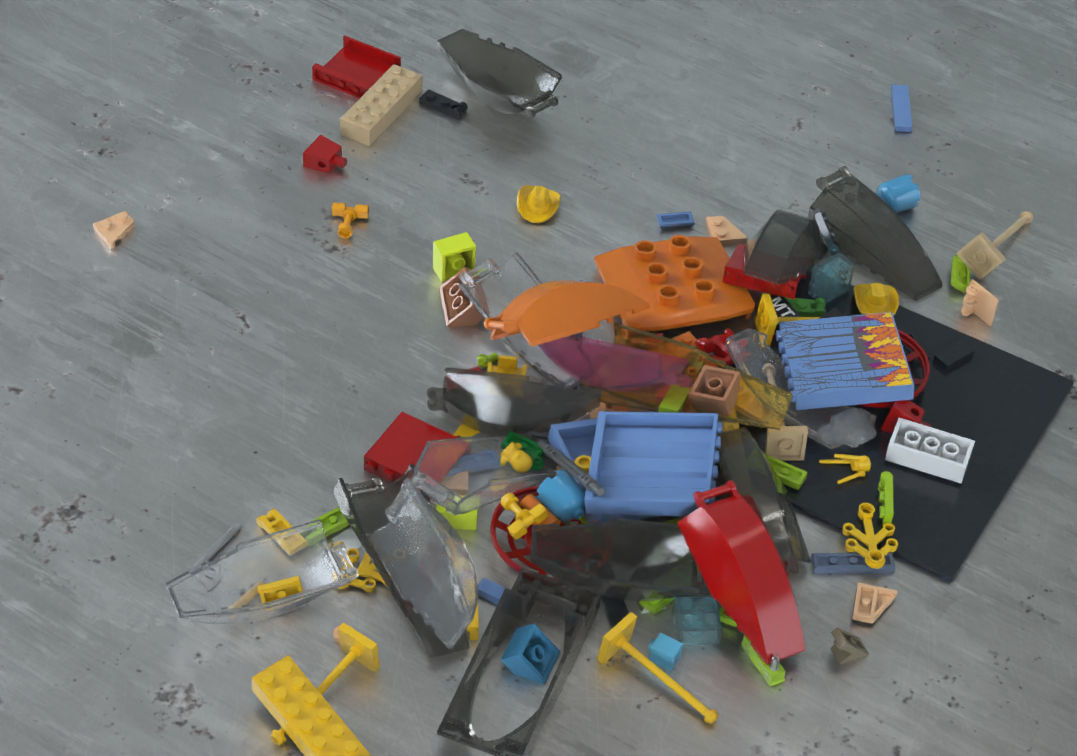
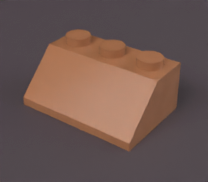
M466 266L439 287L447 327L475 326L489 315L481 277Z

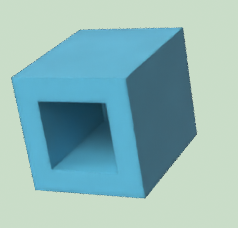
M660 632L656 640L652 639L648 646L650 651L649 660L672 671L681 657L683 643Z

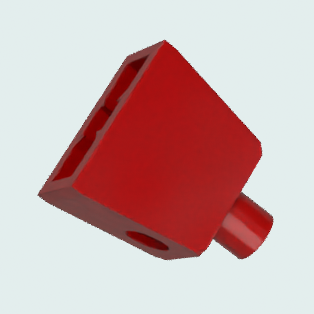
M319 135L303 152V166L306 168L330 173L336 166L344 168L347 164V158L342 157V147L323 135Z
M910 400L894 401L881 430L893 434L898 418L931 427V424L921 420L925 412L924 409Z

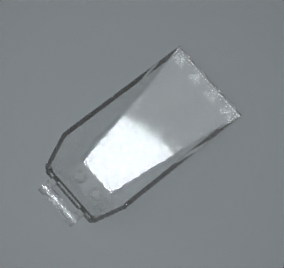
M496 434L427 441L414 468V478L411 485L417 489L420 488L433 504L446 508L445 511L456 516L501 500L507 493L539 485L547 477L552 479L558 474L556 470L545 463L542 470L534 471L529 469L526 473H518L508 461L505 466H502L500 454L503 451L501 444L504 438Z

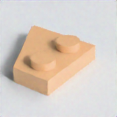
M126 211L93 224L94 230L110 249L114 248L115 242L118 239L122 240L126 233L135 226L134 220Z
M724 216L706 217L705 223L710 237H718L722 245L747 243V236Z
M858 583L852 620L873 624L895 600L898 590Z

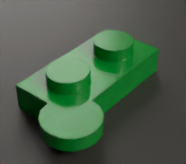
M509 431L501 444V449L504 450L511 442L520 443L523 446L520 450H523L532 458L533 464L530 469L534 471L542 470L544 460L541 456L544 451L536 442Z

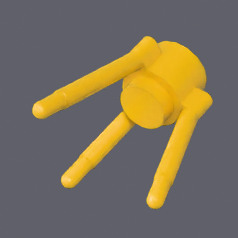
M834 454L835 458L841 459L819 460L821 464H851L852 471L857 473L838 480V484L865 476V472H869L871 467L870 459L865 455Z

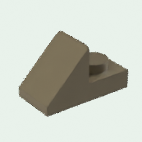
M838 627L831 632L835 640L834 645L830 649L839 664L869 655L859 637Z

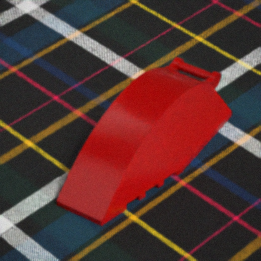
M732 480L727 481L725 485L704 492H694L693 498L698 509L679 520L678 527L713 599L719 601L725 609V614L728 617L731 616L738 625L737 629L747 636L751 641L750 645L766 665L771 664L773 656H778L779 660L804 652L806 649L802 626L788 568L753 498L740 495ZM725 493L730 495L729 498L708 505L704 501Z

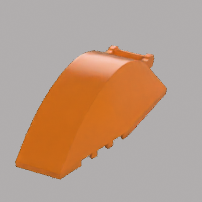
M577 280L550 281L524 291L497 317L486 318L484 327L487 330H493L491 333L492 340L522 333L530 346H536L600 327V321L607 320V323H611L616 315H619V318L626 317L625 312L632 310V314L650 308V305L635 294L609 284Z

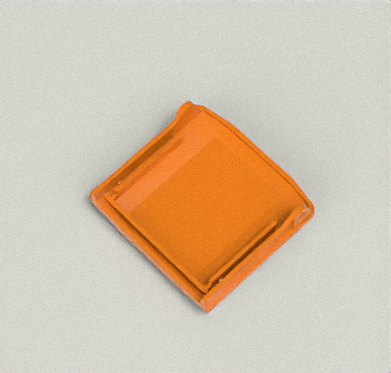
M675 235L669 240L657 242L643 240L635 245L620 247L594 257V262L604 284L627 290L650 305V308L632 314V310L625 312L626 317L621 318L625 339H631L633 333L638 331L667 330L727 320L740 315L744 320L750 319L752 311L755 309V302L747 288L722 282L725 265L730 258L718 237Z

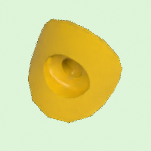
M525 185L518 192L517 209L523 219L530 223H543L551 219L559 207L561 196L558 192L548 190L544 186Z
M877 282L854 286L856 304L862 315L892 312L893 316L896 314L899 306V295L894 287Z

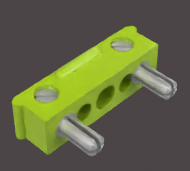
M744 635L741 642L742 646L769 686L784 682L786 671L780 664L778 656H773L771 664L766 665L750 645L751 641Z

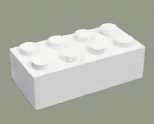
M898 418L888 445L885 460L962 484L975 441Z

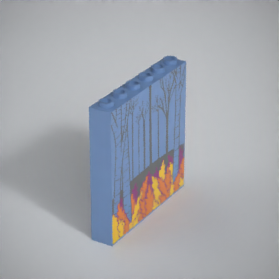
M892 312L779 322V330H776L777 342L780 341L779 352L783 353L782 365H786L784 367L785 377L788 378V390H792L790 391L791 402H795L796 410L913 399L914 382Z

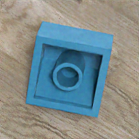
M533 623L516 628L501 661L513 674L544 684L561 651Z

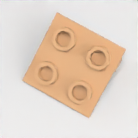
M971 279L969 287L966 288L961 313L963 316H969L974 313L991 327L999 299L974 279Z

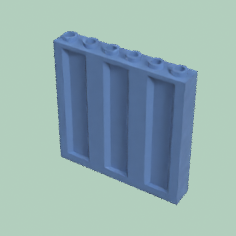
M599 411L589 475L597 481V484L605 492L602 496H598L595 492L586 489L584 498L586 514L687 516L697 510L698 507L694 501L693 493L716 488L714 478L718 477V466H715V463H719V451H717V448H721V436L718 435L722 434L723 429L722 422H719L718 413ZM713 497L704 501L706 505L714 503L715 498Z

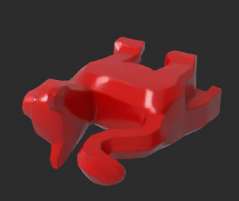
M729 328L721 335H714L709 339L706 337L698 338L695 342L697 351L700 354L699 361L704 360L710 353L715 355L708 359V366L718 368V365L726 366L747 362L751 354L744 352L747 342L742 338L736 344L729 340L734 335V332Z

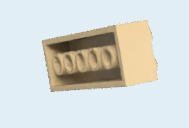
M393 64L340 118V135L370 147L422 92L423 75Z

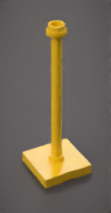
M762 294L754 322L762 347H770L779 322L819 319L820 317H777L770 294Z
M630 612L603 636L597 660L600 663L604 664L623 648L705 717L704 722L712 725L717 720L719 714L716 709H708L629 643L637 620V616L634 613Z
M344 622L338 628L341 650L347 655L316 688L321 695L326 692L354 659L374 672L380 668L377 643ZM282 727L279 730L274 729L270 739L280 746L286 742L285 736L287 733Z

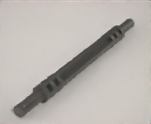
M542 439L537 442L546 456L566 470L586 489L595 492L598 496L604 494V489L597 484L593 477L572 462L556 447Z

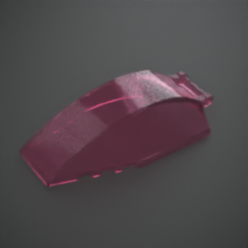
M570 335L569 338L563 337L538 345L547 357L563 371L596 388L623 393H646L670 385L674 386L677 384L680 387L688 388L692 384V378L688 375H683V372L689 365L688 359L622 344L608 343L599 339H590L579 335L578 340L575 339L576 335Z

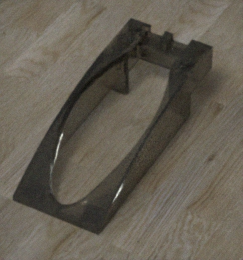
M521 568L512 589L505 588L437 730V735L494 756H525L548 718L577 660L599 611L600 594ZM535 600L550 605L551 608L565 610L564 653L539 709L525 723L501 738L491 741H485L482 737L478 738L472 728L473 703L482 674L494 653L516 628H519L526 621Z

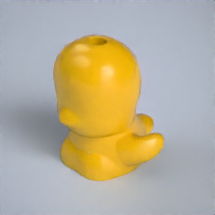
M511 442L500 454L501 465L505 466L508 461L518 473H526L532 467L533 461L527 453L520 450L523 448L520 443Z

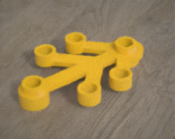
M862 503L859 505L858 516L863 520L865 534L856 529L852 523H845L842 533L847 537H855L867 545L868 550L860 546L857 540L853 538L846 540L845 549L848 552H857L863 556L866 565L870 568L879 569L885 564V556L889 552L897 550L898 541L893 538L887 539L885 546L877 550V545L886 536L890 537L894 534L895 526L892 523H885L883 528L874 535L872 518L875 508L870 503Z
M369 542L366 544V553L359 567L351 570L354 562L359 560V551L351 548L347 551V560L342 569L334 571L331 580L338 588H346L351 585L371 593L376 589V581L382 582L386 586H391L395 583V574L388 571L382 574L376 571L389 566L403 568L407 565L408 556L404 551L396 550L391 557L371 563L374 555L378 553V544L376 542ZM363 576V577H366L367 579H365V580L363 581V580L357 579V577Z

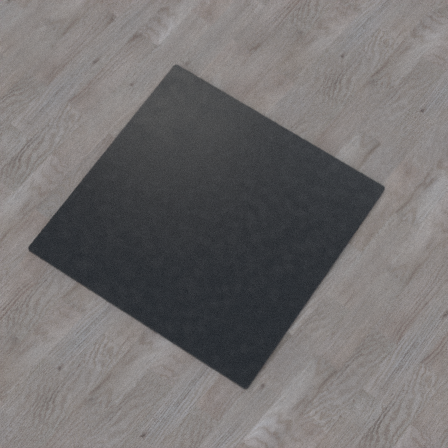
M808 266L806 278H801L797 285L795 298L811 300L823 298L825 299L826 313L836 307L844 316L862 315L856 304L853 285ZM899 305L896 314L893 316L897 329L904 333L913 331L930 355V373L927 384L923 391L910 401L924 409L925 412L921 420L931 424L932 428L975 441L961 484L885 460L892 433L883 431L881 428L891 407L876 408L848 405L796 410L795 402H791L790 391L792 390H788V378L785 377L784 367L786 365H782V355L778 352L780 341L777 342L776 330H779V324L776 326L770 347H762L758 331L755 328L746 340L747 345L744 350L745 353L749 352L751 354L749 361L726 365L724 369L733 368L764 386L763 396L774 414L767 380L762 376L761 370L766 364H771L775 368L776 373L773 377L785 426H807L808 428L804 461L786 460L783 462L808 473L807 478L799 490L748 468L751 486L841 529L845 523H852L856 529L864 534L863 520L858 516V509L860 504L870 503L875 508L872 524L874 535H876L883 528L882 518H879V508L882 506V503H879L878 485L881 473L884 471L890 472L893 475L894 511L891 523L895 526V531L892 536H886L877 546L882 548L885 546L887 539H896L898 547L892 553L949 580H952L957 574L1074 384L1071 379ZM960 340L974 350L972 357L947 371L933 360L935 354ZM908 362L912 379H922L923 370L921 363L912 365L911 362ZM914 385V391H916L920 385ZM698 410L697 413H709V412H704V411H699V410ZM736 411L746 460L753 449L764 453L767 427L760 428L756 422ZM834 454L865 455L869 457L871 467L869 472H865V476L838 484V480L857 473L852 471L851 464H821L819 460L841 459L835 458ZM719 456V463H715V466H718V470L722 472Z

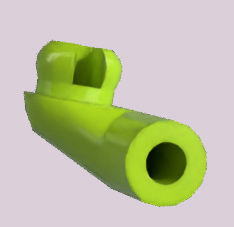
M495 352L488 356L480 354L477 356V365L479 367H487L488 362H492V364L498 362L499 356Z

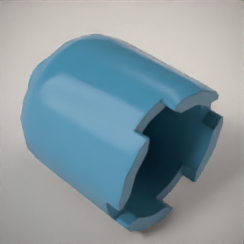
M905 174L881 183L876 191L875 202L877 206L887 214H894L918 207L917 201L921 199L918 185L913 184L911 180L913 177Z
M558 470V475L552 479L547 477L537 489L539 495L536 498L560 521L577 520L585 512V491L566 470Z

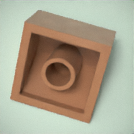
M704 365L689 393L693 409L718 413V415L729 417L737 402L740 372Z

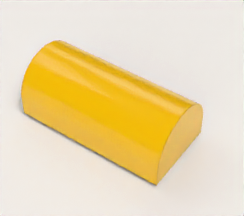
M299 575L258 585V592L263 607L305 597Z

